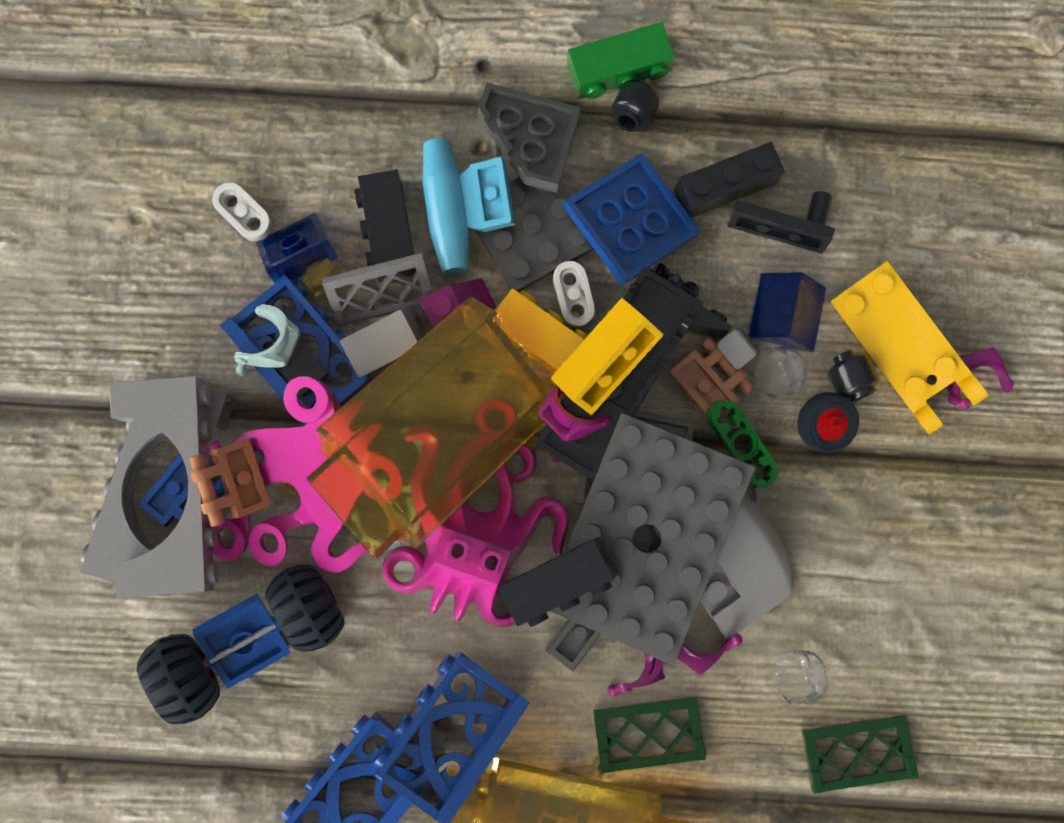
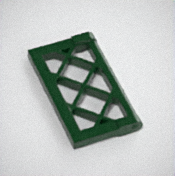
M696 696L593 710L600 760L599 769L602 774L706 760V750ZM688 709L689 720L684 727H681L667 716L669 711ZM657 712L661 714L649 732L632 720L635 715ZM619 717L627 719L615 736L606 731L605 719ZM664 718L681 730L669 747L653 736V733ZM629 723H632L646 734L634 752L618 740ZM684 734L692 739L694 751L679 753L672 751ZM607 736L611 739V741H610L609 744H608ZM650 738L666 750L663 755L642 758L638 756ZM617 743L631 757L627 760L610 762L609 750Z
M906 715L801 730L813 794L918 778ZM896 727L898 738L891 745L877 733L881 729ZM869 733L859 750H856L843 740L844 736L848 734ZM834 737L835 740L824 756L817 751L815 739ZM874 738L890 748L879 766L863 755ZM840 742L856 754L845 771L829 760ZM895 753L902 757L904 769L884 771ZM860 758L876 769L874 774L850 776ZM826 763L842 774L840 779L822 780L821 770Z

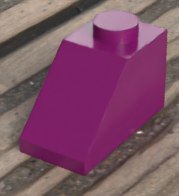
M482 278L448 285L419 300L437 338L497 309Z

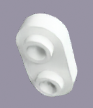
M224 183L217 187L212 197L215 209L247 240L260 241L265 239L272 229V221L267 212L239 185ZM231 199H237V204L234 207H228V202ZM254 221H260L261 224L258 229H250Z
M565 261L556 267L553 274V285L561 317L569 327L583 328L592 321L595 313L587 274L579 263ZM566 276H572L576 282L573 285H566L563 279ZM579 307L583 310L584 314L581 317H575L572 315L571 310Z

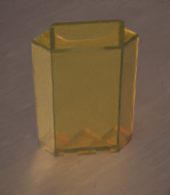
M472 297L464 301L316 429L322 443L320 450L327 460L307 477V480L375 559H378L396 540L399 542L406 540L413 547L417 548L546 423L540 417L539 411L553 390V384L548 378L542 381L530 366L534 360L518 339L513 343L500 328L504 321L497 312Z

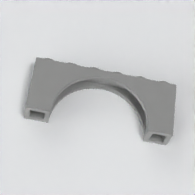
M148 372L146 378L142 380L169 377ZM210 390L211 404L206 406L207 420L211 421L212 429L225 431L235 399L227 394ZM126 422V430L128 432L124 444H121L116 451V467L113 476L107 480L104 486L103 495L105 500L102 509L94 516L92 522L94 532L91 541L84 547L81 554V563L83 565L80 573L116 583L115 562L136 558L155 548L142 531L137 520L134 508V486L145 459L168 437L151 425L140 422Z
M197 376L109 382L111 418L122 422L145 423L158 429L178 449L188 475L186 506L180 521L171 534L149 552L136 558L115 562L117 599L213 591L214 583H217L219 579V568L217 562H213L212 547L217 545V530L215 526L211 527L208 515L202 512L200 503L203 501L197 483H192L189 473L193 471L188 459L203 453L207 467L214 465L212 455H208V441H211L213 436L212 424L210 420H207L206 406L211 404L210 388L208 385H205L204 380Z

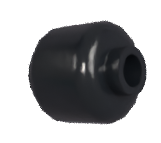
M630 81L625 83L617 94L611 107V113L616 124L621 129L628 132L641 131L646 129L651 123L659 107V98L649 84Z
M848 350L833 358L835 365L829 369L828 377L838 394L845 396L847 399L850 398L851 402H856L877 391L875 386L878 384L880 377L867 354L858 353L854 355L852 350Z

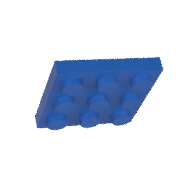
M643 153L568 198L562 205L621 286L637 277L643 267H652L701 233V230Z

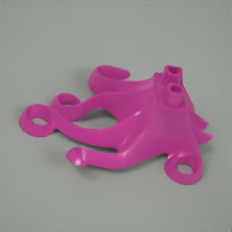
M299 376L292 379L286 385L283 400L285 408L290 415L300 422H307V424L292 428L251 430L242 434L234 441L235 443L244 439H250L253 452L263 451L265 459L258 467L264 485L285 482L294 486L300 495L301 505L299 509L294 513L266 519L252 530L250 514L240 518L225 519V523L215 526L217 530V545L212 547L213 554L217 558L224 561H233L238 559L249 545L252 555L258 562L265 566H274L279 564L287 553L288 541L285 532L302 524L314 523L319 527V531L312 543L311 554L320 568L327 572L338 573L350 567L371 547L369 543L362 542L352 546L339 557L331 549V543L351 514L357 497L363 490L364 494L370 499L379 503L391 502L399 495L402 486L401 474L392 458L385 455L378 445L372 444L382 427L381 423H373L364 429L357 423L366 407L365 402L361 401L354 404L342 414V407L325 383L311 376ZM308 387L314 391L316 395L314 407H307L298 400L297 394L300 389ZM218 440L213 442L210 455H212L211 450L221 447ZM378 469L384 470L389 476V485L386 489H378L371 481ZM223 528H228L233 532L235 536L233 547H227L221 537ZM266 532L272 533L278 540V548L275 552H270L265 546L264 536Z
M495 398L484 401L476 409L474 423L480 435L469 440L452 460L445 475L441 494L433 495L430 492L431 475L441 451V439L438 432L429 425L418 424L410 427L404 433L403 439L405 442L419 441L422 443V449L412 470L409 485L414 511L427 546V555L425 557L413 547H396L384 558L382 573L389 587L403 594L416 593L432 586L433 592L429 605V612L432 614H436L445 597L452 594L454 595L453 615L455 620L460 621L464 617L469 604L474 602L485 621L497 627H509L515 624L511 613L498 616L493 609L496 597L501 595L498 587L505 583L514 562L525 549L541 519L547 514H551L555 520L552 537L553 551L556 555L562 554L564 540L569 527V514L565 505L554 497H541L537 499L523 517L518 516L516 513L513 482L527 480L533 475L537 467L535 451L531 446L521 441L505 443L496 454L495 471L500 484L501 495L495 509L487 513L479 512L471 507L466 497L465 478L472 460L485 447L504 440L513 434L517 426L515 409L508 402ZM491 411L500 412L505 419L503 428L498 431L489 429L485 423L486 415ZM512 454L520 455L525 461V469L520 474H512L506 467V460ZM400 561H409L415 568V575L407 582H400L394 575V567Z

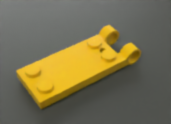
M888 261L830 301L929 435L944 425L926 400L954 381L973 406L989 396ZM929 375L937 377L935 384L930 385L927 383Z

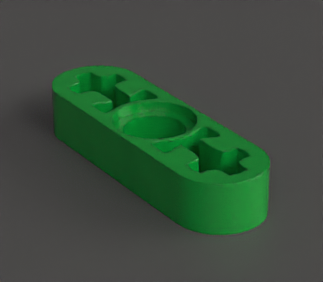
M728 400L714 401L708 407L707 421L728 454L743 462L746 460V463L755 466L753 462L747 461V459L753 457L757 464L766 466L763 470V478L754 476L757 473V468H755L749 482L750 484L758 487H768L773 484L778 475L777 465L740 407ZM721 408L730 410L727 419L731 425L738 426L740 424V427L731 429L728 423L718 421V418L721 416L719 410ZM740 434H746L750 439V446L743 453H738L734 447L735 439Z

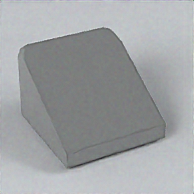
M739 327L730 332L717 344L719 350L735 369L742 368L760 353V349L745 331Z

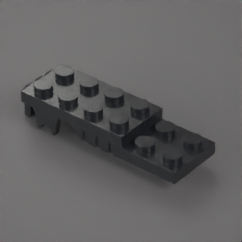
M658 263L650 270L643 267L637 279L629 286L623 299L663 333V337L593 415H590L574 403L566 394L560 401L561 406L575 417L592 420L608 413L611 416V423L605 428L601 427L585 437L572 441H564L546 424L535 442L536 446L593 481L621 413L634 417L704 303L698 299L700 288L696 283L692 281L686 283L682 281L679 274H670V270L662 263Z

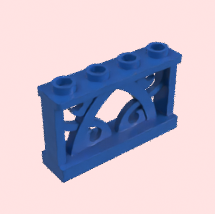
M284 274L279 278L280 280L236 316L228 318L220 325L242 353L255 354L265 350L267 343L274 344L269 336L275 335L276 339L279 338L278 328L268 319V323L247 331L243 328L258 317L255 313L256 307L261 304L274 306L275 302L280 298H291L296 303L295 312L292 314L286 313L284 305L281 311L288 320L299 328L301 335L317 338L318 361L333 378L344 377V375L337 373V367L342 363L349 365L353 370V378L346 386H333L327 382V378L322 381L336 394L335 397L341 407L375 381L369 373L362 377L357 376L339 340L347 336L340 328L333 332L326 323L331 319L330 316L318 303L313 307L305 299L310 293L297 278L291 282ZM306 310L318 325L301 322L305 317ZM330 339L343 354L331 356ZM254 366L283 400L286 385L290 381L277 368ZM313 390L305 397L301 396L298 392V400L307 407L315 405L316 395Z
M456 652L453 656L448 654L443 659L437 669L440 676L433 686L427 684L422 689L415 701L419 706L411 717L406 714L394 730V733L398 736L390 747L384 745L372 762L376 766L372 772L375 777L434 818L438 823H450L530 704L529 701L515 693L462 652ZM468 673L474 678L476 691L473 700H466L468 688L465 683H463V688L459 693L452 691L451 683L456 675ZM484 683L507 699L502 707L481 701ZM443 694L447 703L433 707L440 695ZM467 713L464 728L467 740L474 748L471 754L468 756L460 752H450L434 761L431 746L432 722L446 716ZM476 713L480 714L476 723L478 724L482 721L487 726L485 732L480 735L473 732V720ZM416 730L418 746L408 743ZM406 753L412 756V763L404 767L405 769L415 770L422 765L424 770L418 777L411 780H402L395 772L397 759ZM449 761H456L459 767L458 772L454 776L448 775V767L444 768L441 773H439L438 769ZM428 779L440 800L433 806L411 789L416 788Z
M377 711L370 718L364 714L352 728L351 732L356 736L348 746L342 742L327 759L332 763L330 768L324 775L318 770L304 787L309 793L300 803L294 799L280 817L285 820V823H303L304 815L308 811L317 810L320 814V819L313 823H328V821L329 823H352L355 821L363 823H397L412 803L398 792L392 797L385 796L382 791L383 781L378 778L375 783L374 794L379 808L384 812L380 818L368 812H356L343 819L340 807L342 781L358 776L374 775L372 772L376 766L372 762L380 748L376 744L375 752L367 753L364 750L366 739L372 735H381L387 740L390 747L398 736L394 733L395 728L382 718ZM354 750L358 762L340 767ZM406 753V755L412 760V756ZM395 764V772L402 780L414 779L424 771L422 765L415 772L405 769L402 765ZM428 779L411 790L420 795L428 785ZM328 782L326 801L314 799Z

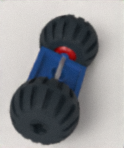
M296 565L284 569L273 578L265 594L274 615L273 617L270 616L259 595L255 594L192 629L196 641L186 634H172L159 638L148 646L138 659L137 673L142 688L158 715L165 722L173 725L187 724L202 718L213 708L220 696V687L212 668L215 669L227 689L291 653L288 644L279 630H282L291 646L300 652L318 650L334 641L344 627V618L330 588L314 566Z

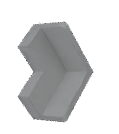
M413 305L400 309L339 340L358 377H362L431 341Z

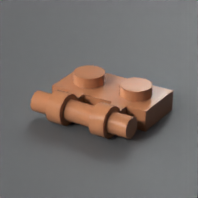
M709 337L701 344L709 356L703 359L694 350L668 372L705 416L708 407L716 400H728L738 403L740 400L731 391L736 385L744 395H747L755 388L754 384L747 378L748 372L743 367L735 369L717 347L718 343L712 337ZM715 363L730 377L727 381L723 382L711 368ZM721 408L719 410L721 412V416L724 415L728 410Z
M244 439L211 450L215 464L208 467L203 453L188 458L193 471L189 474L192 483H197L203 501L200 503L203 514L208 515L211 527L225 523L221 510L225 507L230 506L233 518H240L271 506L250 439ZM218 475L226 494L217 497L211 480L212 477Z

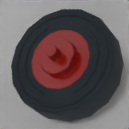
M832 392L816 394L807 400L800 410L797 420L798 433L803 442L817 452L831 454L841 451L852 442L857 434L859 427L858 411L854 403L841 394Z

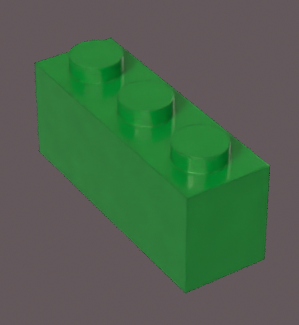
M659 22L568 49L567 66L578 99L583 97L592 99L602 96L607 90L617 87L621 89L625 83L630 81H641L648 78L650 80H658L663 78L671 71L675 57L663 22Z

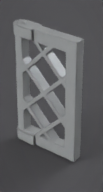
M422 253L321 278L333 311L335 323L338 327L398 311L411 305H421L420 299L434 293ZM416 268V273L412 278L398 273ZM387 275L379 287L365 281ZM393 278L407 284L399 295L386 290V287ZM353 284L346 295L336 291L338 287ZM359 287L374 292L367 303L352 298ZM413 287L423 292L422 294L405 298ZM380 295L394 300L373 306ZM347 304L360 308V310L344 313V308Z

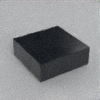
M307 348L290 360L287 366L280 369L289 381L299 376H311L324 381L330 376ZM304 387L299 390V393L305 397L312 390Z

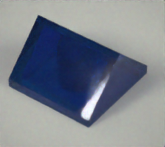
M316 213L268 235L263 240L256 241L265 270L275 283L284 274L290 281H293L339 258Z
M803 272L761 273L748 337L758 341L814 352L826 287Z

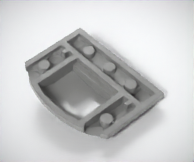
M745 494L700 601L725 640L728 637L731 638L733 634L739 633L794 594L791 564L783 541L767 515ZM652 526V530L661 542L662 537L660 531L656 527Z

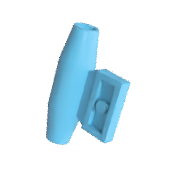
M434 138L424 142L422 184L430 237L442 273L446 275L464 273L469 270L470 229L489 232L516 225L506 160L502 157H497L471 164L468 169L460 174L448 139Z

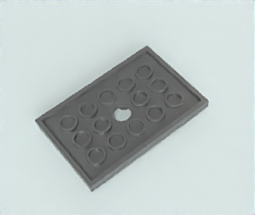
M621 413L565 551L567 552L598 536L618 575L614 580L610 581L613 587L596 596H593L590 591L578 597L580 603L563 612L557 607L551 610V612L674 666L756 467ZM642 525H652L660 531L662 541L659 548L655 551L644 552L635 545L634 533Z

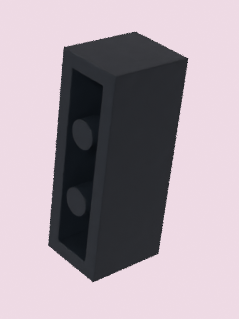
M771 141L679 177L674 193L677 200L692 218L776 185L785 170Z
M398 169L358 176L360 188L354 189L358 209H364L365 220H360V228L363 240H369L371 252L365 253L367 266L415 255ZM416 268L400 271L398 273L403 274L405 276H411L416 273ZM387 275L377 278L379 281H383Z
M597 536L506 581L498 589L516 626L518 627L528 622L529 626L533 627L548 619L547 612L557 607L563 612L580 603L578 597L591 591L592 595L596 596L613 587L610 581L614 580L618 574L601 540Z

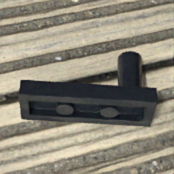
M824 191L814 192L811 197L806 220L738 200L730 215L727 227L823 254L833 240L835 228L826 226L832 196Z

